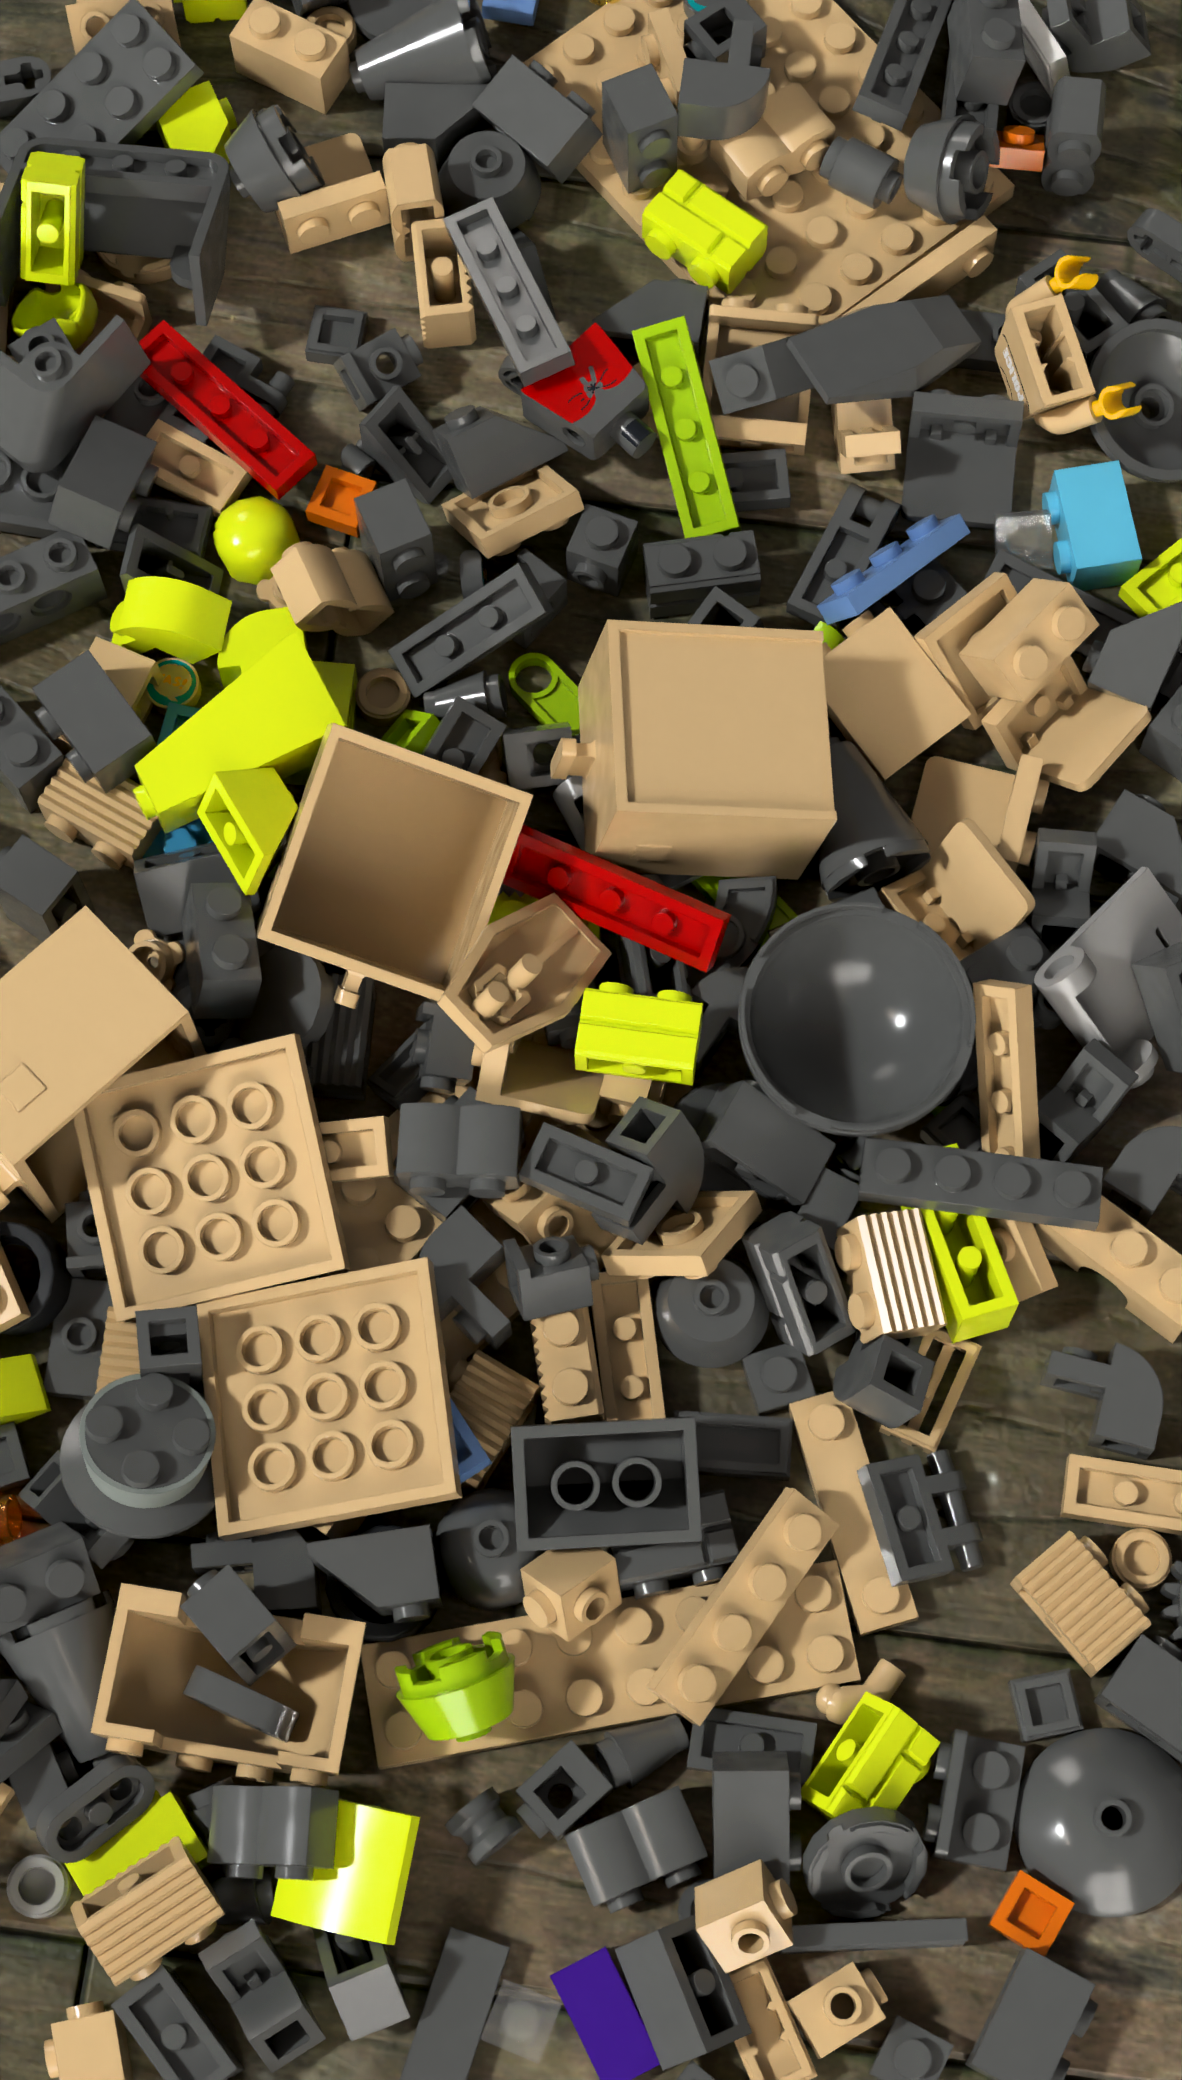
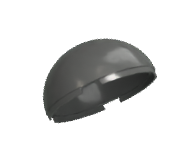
M841 902L829 904L805 912L786 923L769 938L754 957L747 970L739 997L738 1032L741 1048L746 1063L761 1089L774 1104L789 1116L814 1129L834 1135L868 1137L886 1134L911 1125L929 1114L943 1102L961 1079L972 1053L975 1038L976 1012L972 988L967 974L953 950L935 931L922 921L917 922L902 913L884 908L885 905L876 903Z

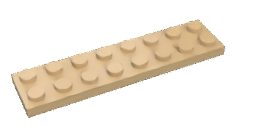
M837 1560L812 1564L713 1708H723L817 1691L828 1683L838 1684L839 1686L860 1683L861 1677ZM719 1582L696 1587L692 1585L670 1589L671 1592L637 1600H635V1596L622 1598L621 1605L569 1642L549 1628L537 1626L526 1615L409 1636L393 1642H376L362 1645L361 1660L378 1768L380 1770L663 1719L672 1714L676 1716L681 1715L647 1689L646 1686ZM487 1631L501 1633L507 1653H512L515 1656L514 1708L511 1715L491 1726L492 1730L488 1734L466 1742H457L456 1738L443 1741L429 1740L396 1697L400 1686L394 1670L395 1667L406 1665L408 1669L414 1668L415 1663L412 1654L448 1639L459 1637L461 1643H471L474 1646L484 1644L482 1635Z

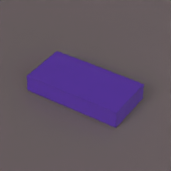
M606 1946L550 1975L600 2080H632L660 2065L647 2030Z

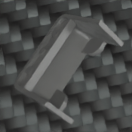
M51 137L32 139L18 149L0 193V306L6 307L20 272L21 206L23 203L21 200V177L25 167H27L30 153L41 151L80 156L85 159L84 251L171 259L172 279L178 285L193 291L196 325L207 326L225 273L231 187L229 165L225 158L212 152Z
M116 315L80 355L63 343L51 341L36 346L18 364L0 350V450L22 468L33 473H43L55 468L85 436L95 416L102 417L151 364V361L124 319Z

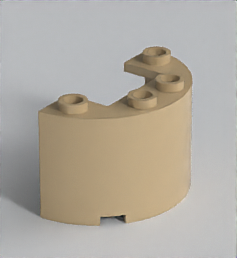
M121 1583L91 1733L107 1739L105 1751L142 1757L143 1750L148 1749L176 1755L175 1767L202 1773H211L213 1763L236 1766L235 1777L262 1783H272L273 1773L278 1772L291 1774L290 1782L326 1788L328 1777L339 1775L366 1622L304 1613L303 1620L273 1615L297 1645L256 1682L249 1686L181 1609L180 1606L187 1600L183 1593ZM196 1665L224 1676L300 1713L288 1742L286 1743L185 1696L183 1692Z

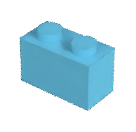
M1119 460L1054 470L1049 492L1042 494V509L1046 524L1055 525L1058 541L1053 544V557L1057 573L1059 575L1066 574L1067 582H1070L1072 586L1082 591L1123 585L1138 573L1142 562V554Z

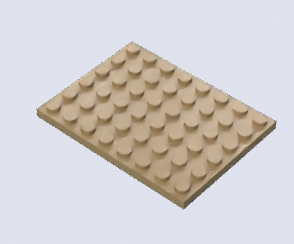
M611 0L523 63L529 67L533 60L537 61L558 80L553 88L564 97H567L573 91L583 98L596 111L591 120L603 134L602 82L647 65L642 51L641 36L648 35V12L669 7L681 43L684 46V21L688 17L684 12L683 0ZM746 0L767 25L765 57L761 59L760 67L771 68L768 96L787 85L799 82L836 127L835 138L840 136L849 140L851 137H855L898 159L899 167L897 172L903 174L904 177V160L915 131L922 124L941 120L940 108L918 88L909 115L901 131L853 111L852 108L877 44L834 0ZM602 135L576 169L644 241V238H642V214L644 209L659 192L663 191L665 184L671 177L664 184L656 188H642L628 194L603 145ZM708 140L707 157L698 164L690 165L684 163L677 156V170H684L768 226L767 248L764 255L750 272L747 271L744 279L731 294L725 293L715 285L713 288H708V310L710 305H721L722 300L726 298L750 300L754 302V308L776 310V305L781 303L800 304L809 308V314L819 315V326L848 312L974 222L973 220L963 219L955 224H948L910 202L905 193L904 178L890 204L882 201L876 209H872L829 187V180L819 175L820 167L813 171L806 169L800 173L790 175L786 184L771 196L765 197L762 195L746 201L711 158V140ZM989 167L988 177L983 192L993 193V196L983 214L985 216H988L1013 197L1015 185L998 168ZM672 257L668 260L661 259L679 279H686L696 285H700L690 276L686 266Z

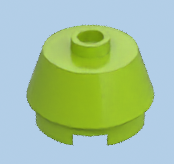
M487 1631L482 1635L484 1644L474 1646L471 1643H461L459 1637L448 1639L412 1654L415 1663L414 1668L408 1669L406 1665L395 1667L394 1670L400 1686L396 1697L429 1740L443 1741L455 1738L457 1742L474 1740L488 1734L492 1730L491 1726L511 1715L514 1708L515 1656L512 1653H507L501 1633Z

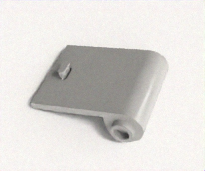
M1143 866L1039 968L1034 978L1035 985L1082 1048L1095 1038L1139 1075L1130 1089L1143 1085L1151 1078L1159 1056L1154 1046L1149 1042L1154 1036V1032L1131 964L1161 951L1165 947L1167 948L1182 942V914L1150 869Z

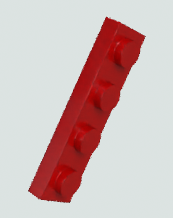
M164 319L139 341V344L151 361V364L143 371L140 377L276 499L280 500L318 464L314 452Z
M526 825L522 826L502 884L539 900L555 892L576 916L705 973L715 964L731 918V914Z

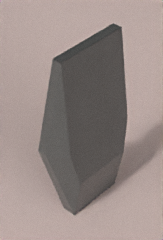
M943 295L859 308L790 337L786 345L827 405L912 397L914 391H922L975 353L982 341L951 296Z

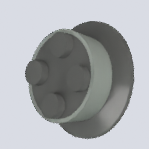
M150 1373L142 1378L140 1374H134L109 1383L97 1392L89 1403L77 1413L63 1437L60 1449V1474L69 1499L76 1509L90 1522L101 1529L123 1537L156 1539L178 1534L196 1525L215 1508L211 1455L215 1446L216 1427L212 1412L205 1400L192 1387L176 1378L160 1373Z

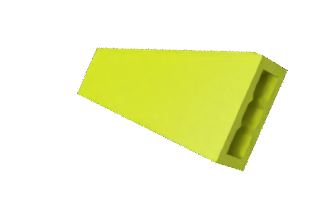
M297 631L282 639L134 765L141 783L140 786L132 789L146 820L157 816L165 834L199 819L197 810L214 772L274 767L282 780L314 764L328 724L336 723L346 727Z

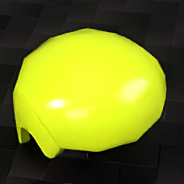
M75 283V285L69 286L60 285L61 290L56 293L46 292L39 287L32 289L15 309L11 319L13 332L20 338L30 328L40 326L55 318L73 349L76 350L88 340L97 322L98 308L92 291L83 283Z
M262 496L235 501L221 512L214 524L213 540L217 553L225 564L230 576L239 582L258 585L261 580L272 578L273 574L270 568L282 559V554L288 547L300 542L295 524L288 511L281 504Z

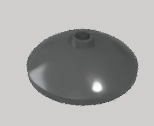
M1160 318L1140 320L1121 328L1111 335L1096 351L1088 371L1096 391L1092 396H1095L1097 399H1099L1101 391L1108 386L1126 382L1135 383V387L1125 389L1122 393V403L1126 408L1139 406L1140 403H1144L1150 410V418L1145 417L1141 410L1136 415L1113 420L1103 415L1102 421L1091 425L1090 429L1104 453L1112 461L1119 460L1121 468L1126 472L1152 482L1182 481V323Z
M1086 1729L1069 1734L1051 1744L1032 1762L1019 1785L1013 1830L1019 1855L1027 1871L1036 1880L1074 1902L1075 1904L1071 1910L1093 1917L1119 1918L1131 1916L1148 1910L1165 1900L1182 1883L1181 1768L1172 1757L1155 1743L1142 1736L1120 1729ZM1113 1807L1121 1813L1123 1823L1119 1830H1109L1103 1825L1101 1815L1105 1808Z

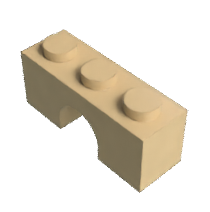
M1102 1195L1100 1219L1096 1231L1044 1224L1035 1225L1034 1228L1043 1247L1077 1272L1081 1267H1087L1103 1275L1124 1294L1128 1301L1125 1307L1128 1311L1169 1342L1174 1343L1182 1332V1255Z

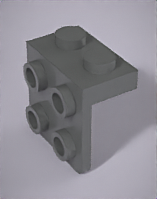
M934 389L928 392L914 391L908 428L901 514L903 518L908 521L918 522L929 515L935 514L938 521L960 513L967 527L1005 529L1011 519L1016 450L1023 422L1024 401L1010 400L1005 396L997 394L982 397L961 396L943 389Z

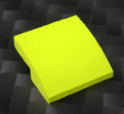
M339 1799L334 1869H314L313 1881L278 1879L271 1916L386 1945H395L420 1817L375 1805Z

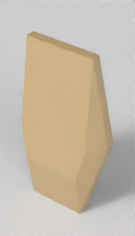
M554 892L487 925L437 1004L476 1046L486 1054L564 1018L572 1010L584 993V989L590 985L612 953Z

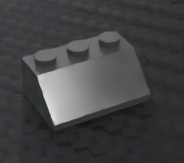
M695 1417L510 1426L517 1552L702 1541Z

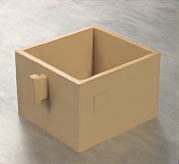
M607 619L578 685L580 743H577L576 739L561 738L550 763L551 779H566L568 775L582 776L585 851L634 873L745 878L776 876L777 879L798 880L837 821V811L834 808L822 644L824 641L823 631Z
M336 723L328 724L255 929L257 938L346 969L342 985H338L333 998L335 1003L352 1009L356 1008L360 997L358 990L362 979L366 976L439 1001L489 922L533 795Z
M86 905L0 979V1211L10 1203L6 1196L18 1187L51 1223L65 1212V1203L77 1202L79 1200V1193L88 1190L74 1117L121 1075L207 1055L189 1011Z

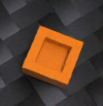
M1021 125L1005 126L1003 131L996 130L999 138L1000 162L999 165L989 164V167L1042 172L1045 154L1044 135L1035 134L1034 129Z
M326 465L305 510L307 521L358 538L360 532L354 498L378 489L377 482Z
M1019 1870L987 1926L1023 1949L1029 1948L1045 1957L1075 1903L1024 1871Z

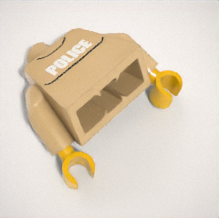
M1066 255L1061 257L1055 267V277L1046 275L1015 296L1006 307L1005 322L994 348L1007 395L1010 400L1024 401L1023 420L1034 417L1037 425L1056 435L1067 434L1100 423L1103 415L1110 420L1136 415L1142 408L1141 405L1126 408L1122 403V393L1125 389L1135 387L1136 384L1133 382L1108 386L1101 391L1099 399L1092 396L1096 391L1062 295V291L1065 289L1090 290L1097 284L1098 274L1084 273L1079 275L1082 265L1091 259L1088 256Z

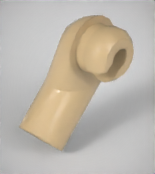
M881 1658L863 1685L840 1687L838 1684L828 1683L821 1687L816 1695V1706L819 1712L825 1714L829 1721L838 1725H844L866 1691L889 1702L906 1675L892 1663Z

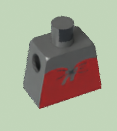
M595 322L569 345L575 365L521 389L523 416L590 460L599 459L615 443H618L633 458L637 459L651 448L657 437V433L641 420L649 411L648 387L604 330Z

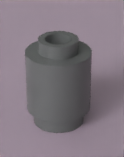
M840 136L836 137L828 148L819 171L821 177L829 180V187L872 209H876L882 201L890 204L903 180V174L897 172L899 167L898 159L855 137H851L849 140Z

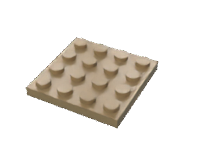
M299 1034L284 1035L121 1075L74 1117L116 1322L136 1319L135 1311L192 1306L197 1303L235 1294L261 1290L351 1269Z
M428 1257L235 1294L196 1304L205 1402L212 1412L216 1427V1440L211 1455L219 1538L227 1542L462 1498L434 1266Z

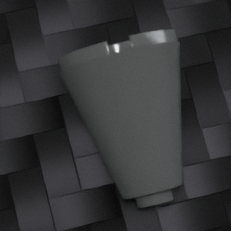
M436 0L355 50L356 61L349 63L351 78L357 93L366 92L371 101L384 100L385 83L489 84L498 73L496 63L489 66L486 63V59L490 58L489 48L492 45L477 0Z
M830 737L834 808L837 811V821L818 848L816 855L822 889L826 892L831 902H836L886 879L891 884L923 868L930 861L931 856L927 840L854 743L850 741L840 742L838 737Z
M109 1589L93 1596V1599L89 1598L78 1604L76 1603L13 1630L17 1641H14L11 1632L0 1636L1 1654L36 1704L54 1712L62 1729V1733L59 1736L76 1761L83 1763L91 1760L94 1768L109 1757L121 1755L105 1751L107 1739L91 1733L116 1611Z

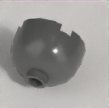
M496 1487L471 1491L454 1502L438 1524L434 1542L437 1566L451 1594L470 1607L489 1611L504 1610L523 1601L525 1593L520 1569L547 1551L517 1552L514 1491Z

